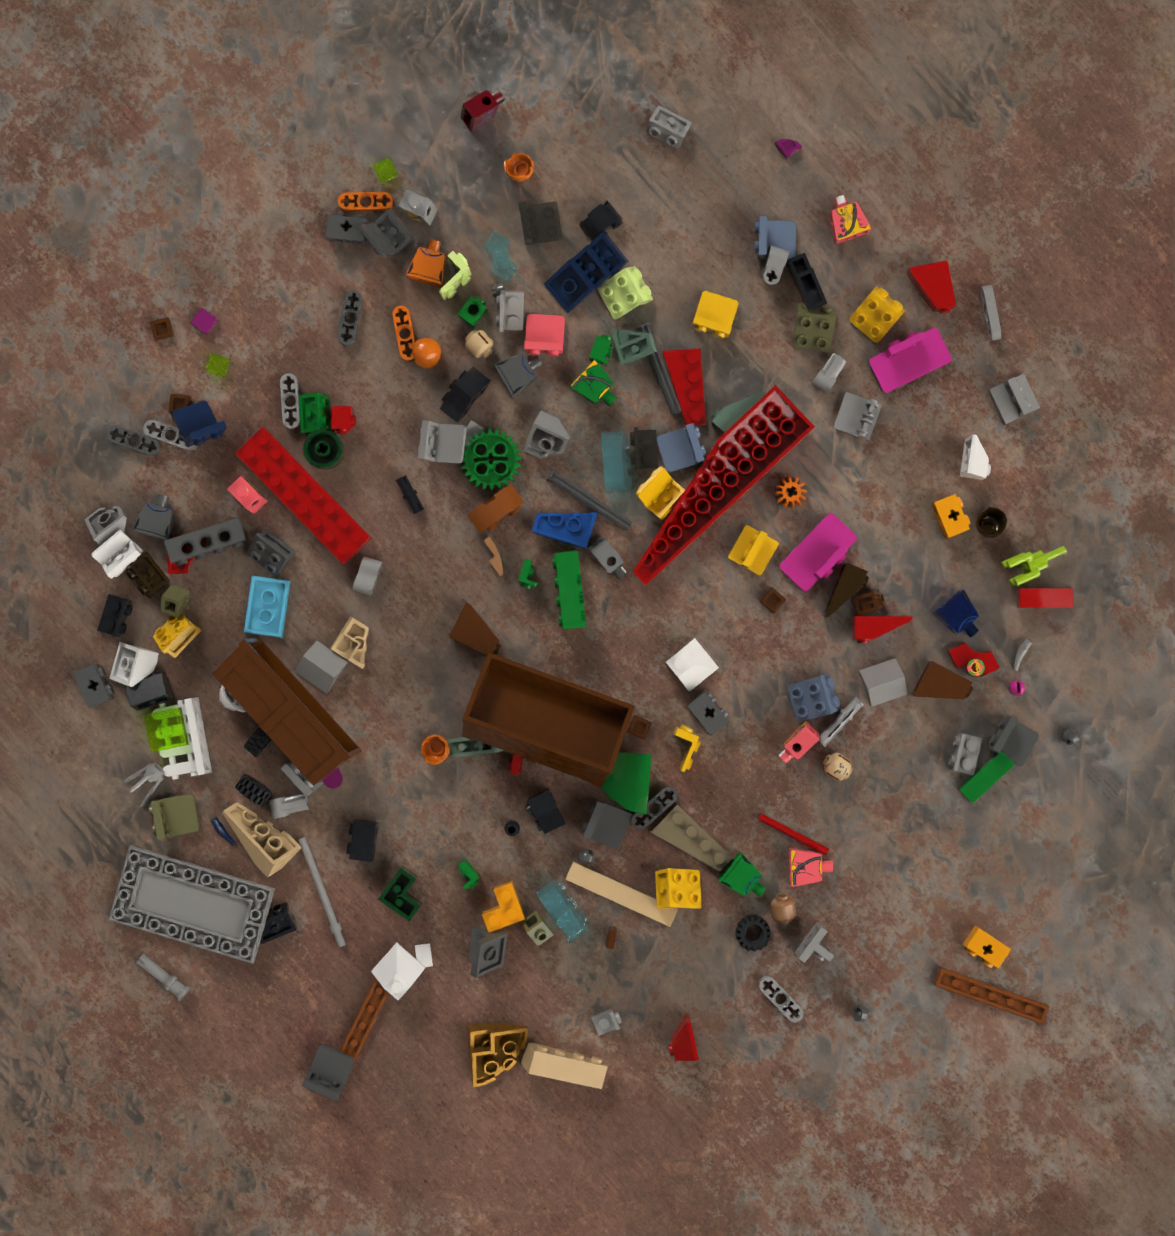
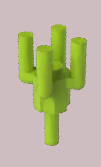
M1062 546L1046 554H1043L1042 550L1034 553L1023 552L1002 561L1001 565L1004 569L1021 565L1024 573L1009 579L1011 586H1019L1039 577L1040 571L1048 567L1049 560L1065 554L1067 551Z

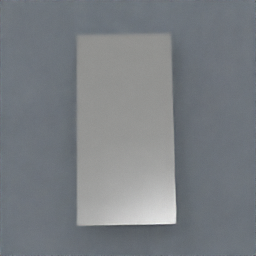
M130 845L108 920L253 964L275 888Z

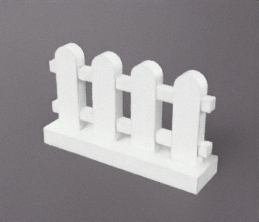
M199 697L179 700L178 705L166 707V703L159 704L160 708L153 711V717L156 720L162 719L163 727L156 730V736L166 740L167 746H163L159 750L163 758L169 757L170 765H166L163 768L164 775L167 777L172 776L174 780L179 779L180 774L191 773V776H196L197 774L211 773L212 769ZM180 716L181 724L169 726L168 718ZM184 735V743L173 744L172 737ZM187 754V762L176 763L175 756Z

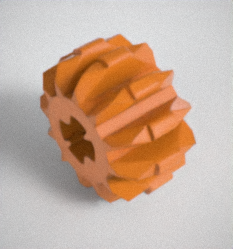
M791 476L787 477V482L782 478L780 482L783 486L778 484L775 486L780 491L775 492L774 495L781 496L777 503L784 500L783 507L786 508L789 503L790 509L794 508V502L797 506H801L800 500H806V497L801 495L807 492V489H801L805 483L801 482L798 485V477L793 482ZM793 488L795 495L789 497L786 490Z

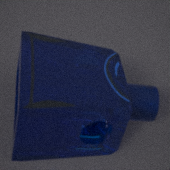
M964 589L959 590L932 613L955 634L964 630L969 637H972L979 631L973 624V621L979 615Z

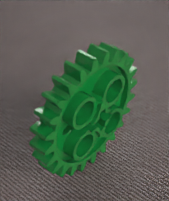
M489 428L488 434H485L482 429L480 436L474 433V440L468 438L470 445L465 444L467 450L464 451L465 458L462 461L466 465L462 466L461 469L468 470L464 475L465 477L471 476L470 483L476 480L477 488L483 484V490L490 486L491 491H493L494 486L497 485L499 490H501L502 483L508 486L507 480L509 479L514 482L515 480L512 475H519L515 469L522 467L517 463V461L522 460V457L517 456L521 450L515 449L518 443H511L513 437L506 438V432L499 435V429H497L494 434L491 428ZM498 445H503L506 448L505 452L501 455L495 452V448ZM485 446L487 449L486 453L478 455L476 453L477 447ZM490 455H493L495 459L508 458L507 461L494 460L493 464H489V461H474L475 458L488 459ZM499 464L506 466V471L502 474L496 472V467ZM479 465L487 466L485 474L477 473Z

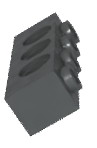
M235 518L166 540L164 543L171 563H176L177 566L187 564V560L194 557L195 560L207 557L206 554L210 552L218 554L224 552L225 548L232 546V548L243 546V542L247 540L240 519ZM222 532L230 534V539L227 542L220 541L219 536ZM203 538L211 539L212 544L210 547L203 548L201 546ZM187 543L193 546V550L189 554H185L182 551L183 546Z

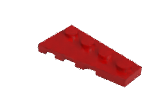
M701 348L662 351L685 424L693 423L694 426L706 425Z

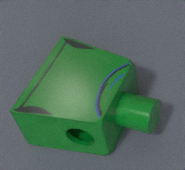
M741 851L738 852L717 879L721 884L745 897L750 891L760 897L766 887L758 882L762 874Z

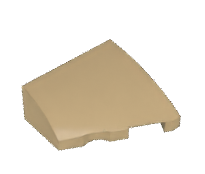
M350 616L330 649L363 669L365 667L364 659L369 627Z

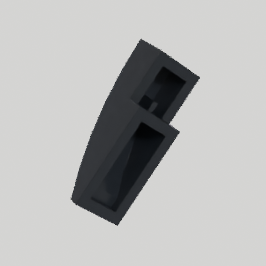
M802 253L787 259L786 265L808 310L826 305L827 301L806 254Z

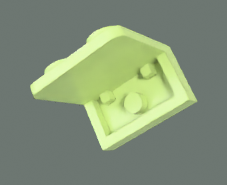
M452 251L448 255L450 263L456 268L458 273L439 290L443 300L451 299L457 293L456 289L460 285H466L471 279L470 276L472 274L468 267L469 264L460 252L456 254Z
M635 266L624 268L598 288V292L613 319H619L637 306L647 304L653 300L651 290L645 285L641 272Z

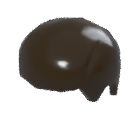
M989 507L980 513L976 520L978 532L987 538L999 536L1007 525L1005 513L999 508Z

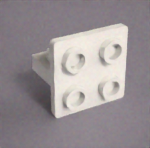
M118 530L92 552L91 555L102 565L106 575L112 579L122 574L131 562H134L145 552L122 530Z

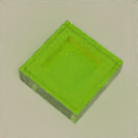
M390 157L373 164L381 183L398 176Z
M211 353L205 371L225 377L230 359Z

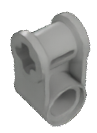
M770 245L761 273L762 279L767 284L773 285L780 280L789 251ZM773 270L775 277H771L769 280V277L766 274L771 273V271Z

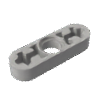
M992 285L981 286L980 296L988 337L990 341L1001 339V327Z
M286 373L280 379L282 421L285 427L294 430L300 426L299 381L295 375ZM288 378H291V380L294 381V383L291 384V390L295 391V393H285V391H289L288 385L284 384L286 381H288ZM289 396H293L296 399V403L292 407H288L285 403L286 398ZM286 410H297V412H292L293 418L297 419V421L293 422L292 426L287 422V419H290V413H286Z
M148 420L143 426L144 433L151 438L189 451L197 447L195 445L187 447L186 443L180 440L182 435H180V431L176 427L156 420ZM155 424V427L162 430V433L153 431L151 434L149 426ZM174 430L176 432L174 440H167V431Z
M766 975L759 980L760 990L788 1020L798 1022L803 1018L801 1006L773 977ZM764 981H772L771 986L776 990L772 996H770L772 991L769 988H763L765 986ZM778 994L786 995L785 1003L778 1004L776 996ZM788 1005H790L794 1010L799 1009L797 1011V1013L799 1014L797 1017L794 1015L792 1017L790 1016L791 1012L787 1008Z

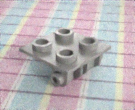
M845 392L833 428L870 440L882 404L877 403L878 401L874 399L868 400Z

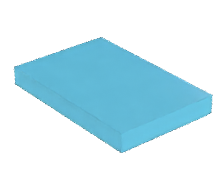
M258 576L251 577L244 633L283 638L291 581Z

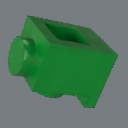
M603 334L601 337L597 335L589 360L594 361L595 359L599 364L607 366L608 360L606 357L610 358L614 348L611 346L613 338Z

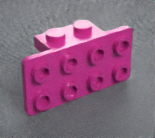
M932 328L918 334L916 331L906 336V340L900 342L898 339L888 344L889 348L885 352L870 358L869 365L884 393H888L952 361V357L937 328Z
M829 513L779 565V568L801 590L806 592L822 577L826 579L834 571L832 567L836 563L839 565L847 557L845 553L857 540V536L833 513Z

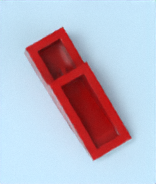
M1017 589V608H1073V589Z

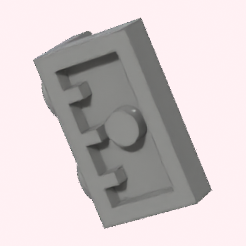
M658 105L648 122L645 132L669 146L679 149L692 122Z
M501 290L500 296L496 297V308H500V315H496V326L500 327L499 332H504V330H523L524 291Z
M958 733V736H955L953 740L954 754L950 755L948 762L950 770L974 776L982 738Z
M292 761L286 763L281 768L306 797L314 793L323 784V781L313 786Z

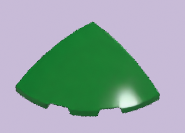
M618 753L612 773L602 784V789L611 800H615L624 809L646 815L652 754Z

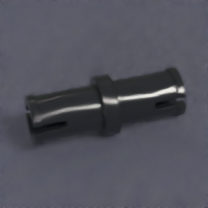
M407 475L397 479L396 482L404 495L403 499L407 500L413 514L425 509L416 495L417 491L411 486Z
M509 821L506 823L505 832L508 836H515L519 833L520 826L518 822ZM513 826L515 830L512 831L509 827Z

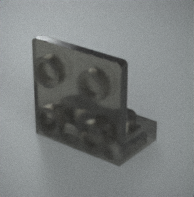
M526 201L518 202L525 245L562 239L556 201L528 206Z
M634 427L633 432H630V446H634V451H631V465H635V469L658 468L656 430H638V427Z

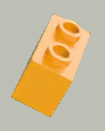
M956 494L931 504L945 539L970 530V520L966 514L964 515L962 500ZM951 513L956 514L954 518L949 519L948 515Z
M976 925L963 943L967 947V953L973 957L979 955L983 958L982 962L990 968L994 965L999 969L1011 951L1009 947ZM984 945L989 948L988 952L982 949Z

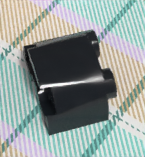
M607 200L604 205H598L587 214L588 218L581 221L579 225L593 241L602 232L608 235L606 231L611 227L613 229L619 227L623 223L621 221L623 218Z

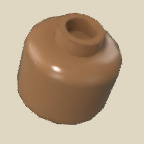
M778 894L771 901V913L774 920L780 924H787L793 921L797 911L795 900L787 894Z

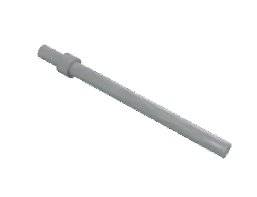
M306 837L298 839L330 923L329 929L331 934H334L338 947L346 945L341 933L342 927L335 917Z

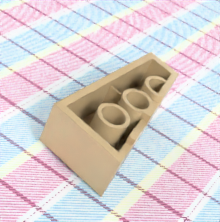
M529 1041L526 1042L521 1064L528 1074L602 1089L608 1068L603 1059L592 1056V1058H589L580 1053H570L562 1049H555Z

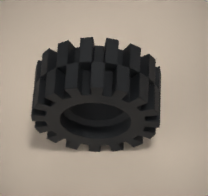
M258 727L245 743L244 748L254 757H257L272 739Z
M243 774L235 786L236 790L243 794V796L259 806H264L272 795V791L247 774Z
M757 915L743 917L735 929L739 944L748 951L756 952V950H762L771 939L769 925L762 917ZM750 926H756L760 929L761 934L758 939L749 940L746 937V930Z

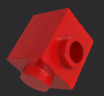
M332 406L331 429L336 431V434L346 435L348 431L353 432V427H356L357 418L356 415H353L354 409L352 406Z

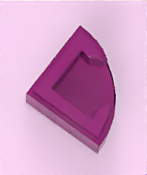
M781 139L775 142L776 147L786 159L802 148V145L795 140Z

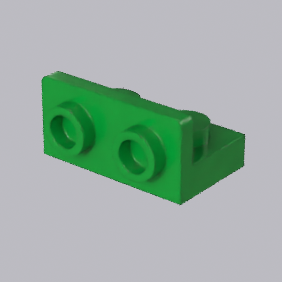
M311 393L299 395L302 434L312 433L319 429L331 431L330 400L328 394Z

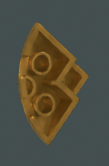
M507 1023L467 1025L469 1063L473 1088L495 1081L497 1075L503 1071L508 1072L515 1065L521 1049L524 1050L528 1026Z

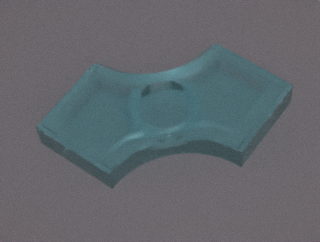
M493 230L484 246L493 257L494 264L491 274L508 283L517 268V265L508 255L510 239Z

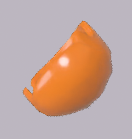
M524 153L512 154L508 160L504 161V170L513 181L523 182L533 174L534 163L530 156Z
M433 338L418 339L412 349L415 363L422 368H433L436 366L441 357L439 343Z
M434 734L428 736L422 742L421 754L426 763L436 765L448 758L450 747L443 736Z

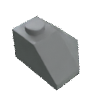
M540 411L533 423L523 451L539 459L546 458L554 453L556 455L562 454L570 437L558 418Z
M114 506L110 510H107L105 507L99 508L84 520L93 539L101 546L118 530L125 531L127 518L120 506Z

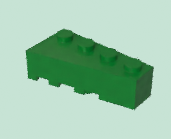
M578 551L555 553V557L552 558L553 569H557V577H554L555 588H559V596H556L557 607H561L562 614L558 615L559 626H563V630L585 628L586 619Z

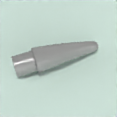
M1026 639L1018 649L1014 671L1018 670L1021 660L1032 645L1029 639Z

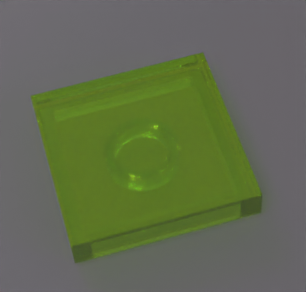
M181 707L143 715L151 753L189 745Z

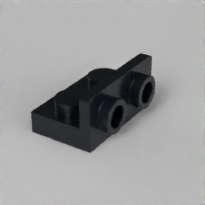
M108 594L97 631L113 635L114 637L124 635L127 629V616H130L133 610L132 601Z
M287 902L277 904L269 909L260 940L261 944L297 930V925L289 912Z

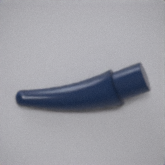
M213 818L210 822L217 833L230 844L236 845V842L231 838L218 818Z

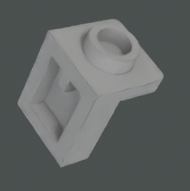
M613 1008L591 1017L598 1036L615 1029L620 1030L619 1024L622 1023L619 1013H615Z

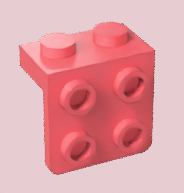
M527 315L524 351L528 355L538 356L540 353H545L547 356L552 357L563 354L565 318L559 315Z

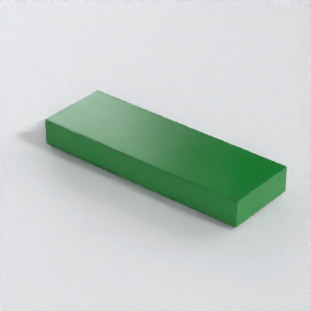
M1001 750L1000 753H997L974 776L965 782L959 790L974 803L1004 776L1015 763Z

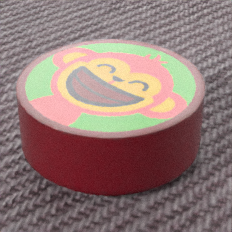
M971 658L965 665V670L971 677L983 675L986 669L984 661L979 658Z

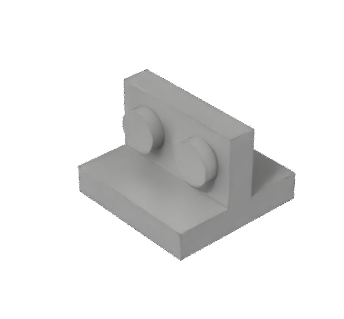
M1025 374L1013 377L988 390L1004 425L1040 408Z
M816 922L794 952L804 963L812 953L822 961L826 959L830 962L834 957V954L820 943L828 932L820 923Z

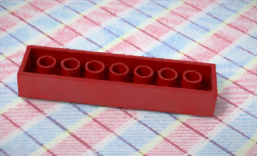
M262 427L235 453L342 564L346 565L372 539L266 428Z

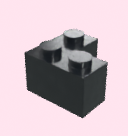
M472 367L468 372L464 370L459 376V380L455 379L450 384V392L448 391L441 399L443 404L440 410L457 423L468 413L473 403L485 392L491 382L490 379L475 367Z
M549 788L528 798L526 808L530 816L534 815L537 818L535 824L539 832L543 830L544 834L566 824Z

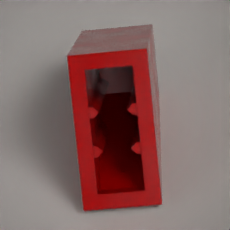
M948 260L910 267L907 270L908 277L933 312H940V314L951 312V309L956 306Z

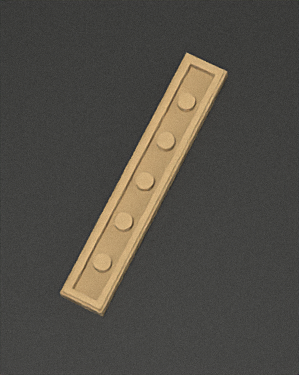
M574 861L565 880L671 927L678 911L677 908L657 910L655 898Z

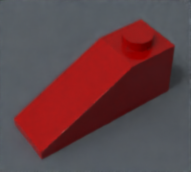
M852 616V639H857V643H869V639H876L912 621L913 616Z

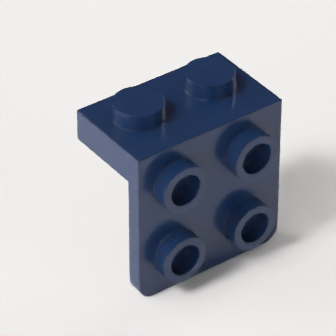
M205 400L175 410L172 413L173 419L187 447L199 446L209 439H218L223 436V432L227 428L224 421L217 423L208 402Z

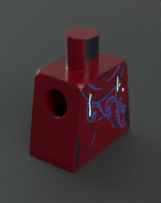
M485 90L463 103L460 118L471 133L497 114L499 104L505 101L502 93L497 91L491 95L488 90Z

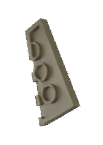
M678 804L651 831V833L719 872L733 858Z

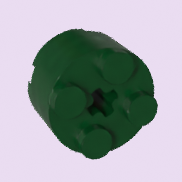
M324 429L315 430L305 440L303 446L304 456L311 465L318 469H333L344 459V445L341 439L331 431ZM322 446L328 448L325 454L320 452L322 450Z

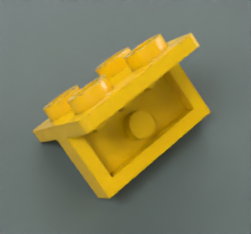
M745 525L728 555V559L761 576L779 543L768 537L767 533L759 532Z
M182 612L179 617L170 615L168 621L156 630L153 638L164 654L168 653L173 658H176L201 630L186 618Z

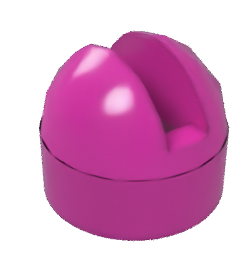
M1014 680L1009 684V691L1012 695L1019 696L1024 693L1025 685L1022 681ZM1016 683H1019L1020 693H1017Z

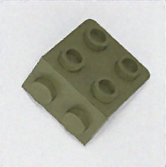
M805 303L797 304L793 347L829 352L836 322L835 308L823 305L809 311Z
M193 794L151 801L149 812L151 817L154 818L153 833L154 836H157V840L199 831L200 825Z

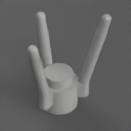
M155 762L153 764L149 763L145 768L124 780V783H127L145 773V777L129 790L130 793L147 780L151 783L155 781L140 805L141 808H144L159 783L164 779L162 776L165 774L164 770Z

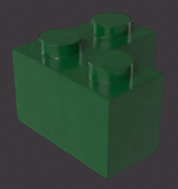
M402 865L378 900L410 922L422 905V902L407 892L418 876Z

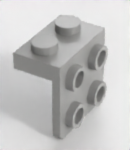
M422 420L418 459L438 463H462L466 426L438 424Z

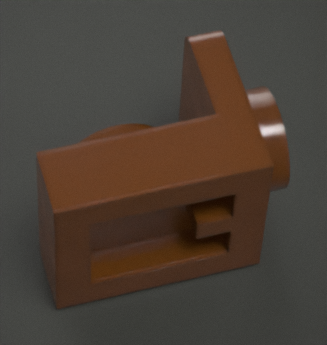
M879 590L852 598L858 616L884 608L885 604L884 596Z

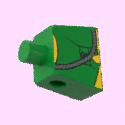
M595 359L570 385L572 391L594 405H597L602 399L610 407L617 399L610 392L614 386L613 381Z

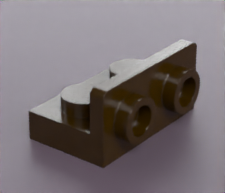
M147 551L126 567V574L129 579L137 583L140 593L143 596L146 595L148 599L152 598L154 593L170 583L168 577Z

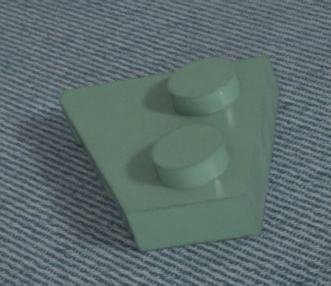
M618 329L611 330L621 365L629 364L657 352L651 333Z

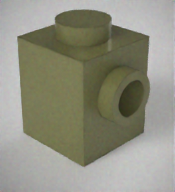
M171 585L162 595L160 612L179 617L190 606V590Z
M537 910L521 921L525 931L537 946L554 935L548 923Z

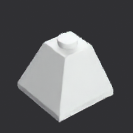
M971 435L965 439L960 477L983 480L986 476H989L991 465L988 464L989 458L977 435Z
M695 638L665 662L689 692L719 668Z
M119 642L109 679L133 687L154 672L155 666L158 663L159 653Z
M396 942L371 972L382 987L399 1000L426 967Z

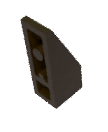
M844 563L823 617H830L862 587L866 586L869 579L866 576L868 571L852 564Z

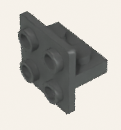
M265 529L261 534L257 533L254 536L247 555L254 562L264 567L268 573L277 577L296 552Z

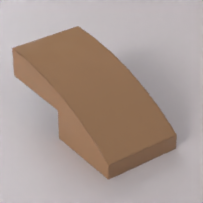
M489 536L483 540L494 554V557L489 562L500 577L504 575L502 559L495 543Z

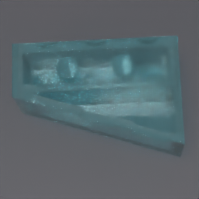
M624 430L601 432L605 494L628 492L629 487H632L631 475L627 473V468H630V456H626V449H629L628 437H625Z

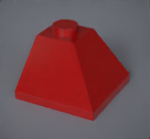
M688 1014L683 1017L670 1038L671 1044H668L670 1056L674 1055L675 1061L699 1060Z

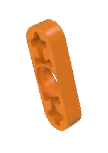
M345 192L338 197V205L345 212L386 211L393 208L394 200L388 192ZM355 197H357L358 207H355V203H349L346 207L342 201H345L346 198H349L350 201H356ZM369 197L371 204L368 207L362 206V198ZM374 197H376L377 201H383L384 197H387V200L390 201L386 206H383L381 202H376L377 207H374Z
M397 306L393 310L392 315L399 353L403 360L410 362L415 359L414 354L411 353V357L403 354L406 351V345H401V342L408 343L410 350L413 349L415 337L411 315L407 307ZM400 310H402L404 313H407V315L404 316V322H409V325H397L401 324V319L399 317H396V315L399 314ZM404 328L410 330V336L407 339L400 337V331Z

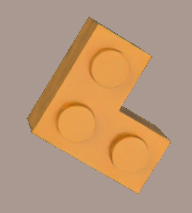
M513 880L495 886L493 890L499 906L482 913L489 933L525 920L526 917Z

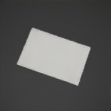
M472 420L466 430L465 444L470 445L468 438L474 440V433L480 436L481 430L484 429Z
M430 943L415 945L416 959L425 967L433 966Z

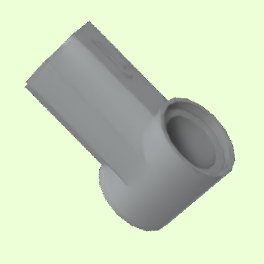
M833 353L811 384L828 394L836 382V377L846 364L844 358Z
M302 793L286 798L284 796L268 800L272 819L309 809L308 798Z

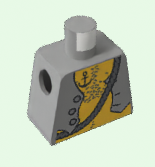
M406 189L397 212L430 226L438 209L430 199Z

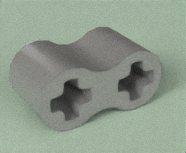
M364 556L352 590L371 596L383 562Z

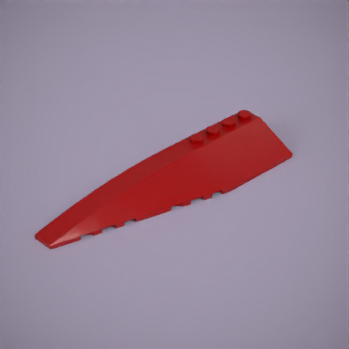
M776 385L718 438L705 461L633 570V573L645 586L815 429V426Z

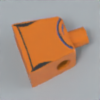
M430 239L428 249L422 247L417 249L406 274L408 279L440 288L444 286L446 256L444 253L439 252L441 242Z

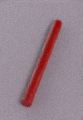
M762 813L758 817L759 821L827 855L829 848Z

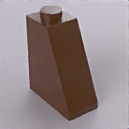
M466 603L449 637L482 654L487 655L490 652L497 655L501 647L498 644L500 640L476 610Z
M928 661L911 695L915 697L965 699V697H969L973 690V687H971L973 682L933 661Z

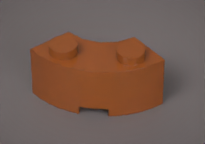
M512 484L494 494L488 501L480 504L467 516L480 534L486 530L491 532L498 527L497 523L509 514L512 517L520 511L519 507L524 501Z

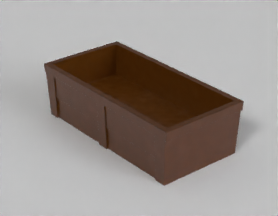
M261 638L243 639L239 643V647L212 673L313 786L325 780L349 759L362 752L361 748Z
M488 652L462 717V737L477 740L523 757L532 763H539L591 782L592 785L601 788L606 778L612 773L635 706Z

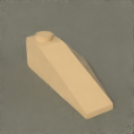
M238 802L222 812L254 864L267 878L282 869L301 849V846L290 834L284 830L282 832L277 830L271 822H264L257 817L256 813Z

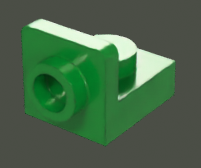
M524 560L518 579L519 582H522L521 586L532 589L533 586L537 587L538 584L527 580L528 576L532 577L535 566H532L531 560Z
M465 858L458 864L460 867L458 870L464 878L468 877L470 879L462 888L466 890L469 887L471 890L479 883L477 879L480 877V874Z

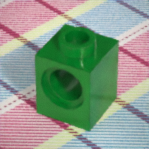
M471 296L457 315L474 329L487 312L486 303L479 297L475 299ZM471 307H477L479 309V312L476 315H471L468 313Z

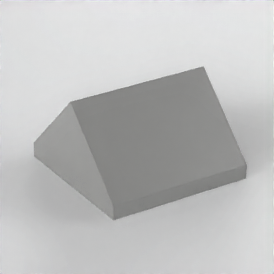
M317 640L303 655L295 672L327 694L349 662Z
M895 658L859 670L871 707L908 694L905 676Z

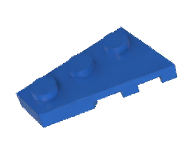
M598 512L573 514L537 513L531 533L586 549Z

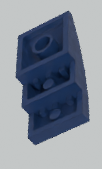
M602 232L576 256L569 259L544 285L565 311L569 313L629 261L609 236Z

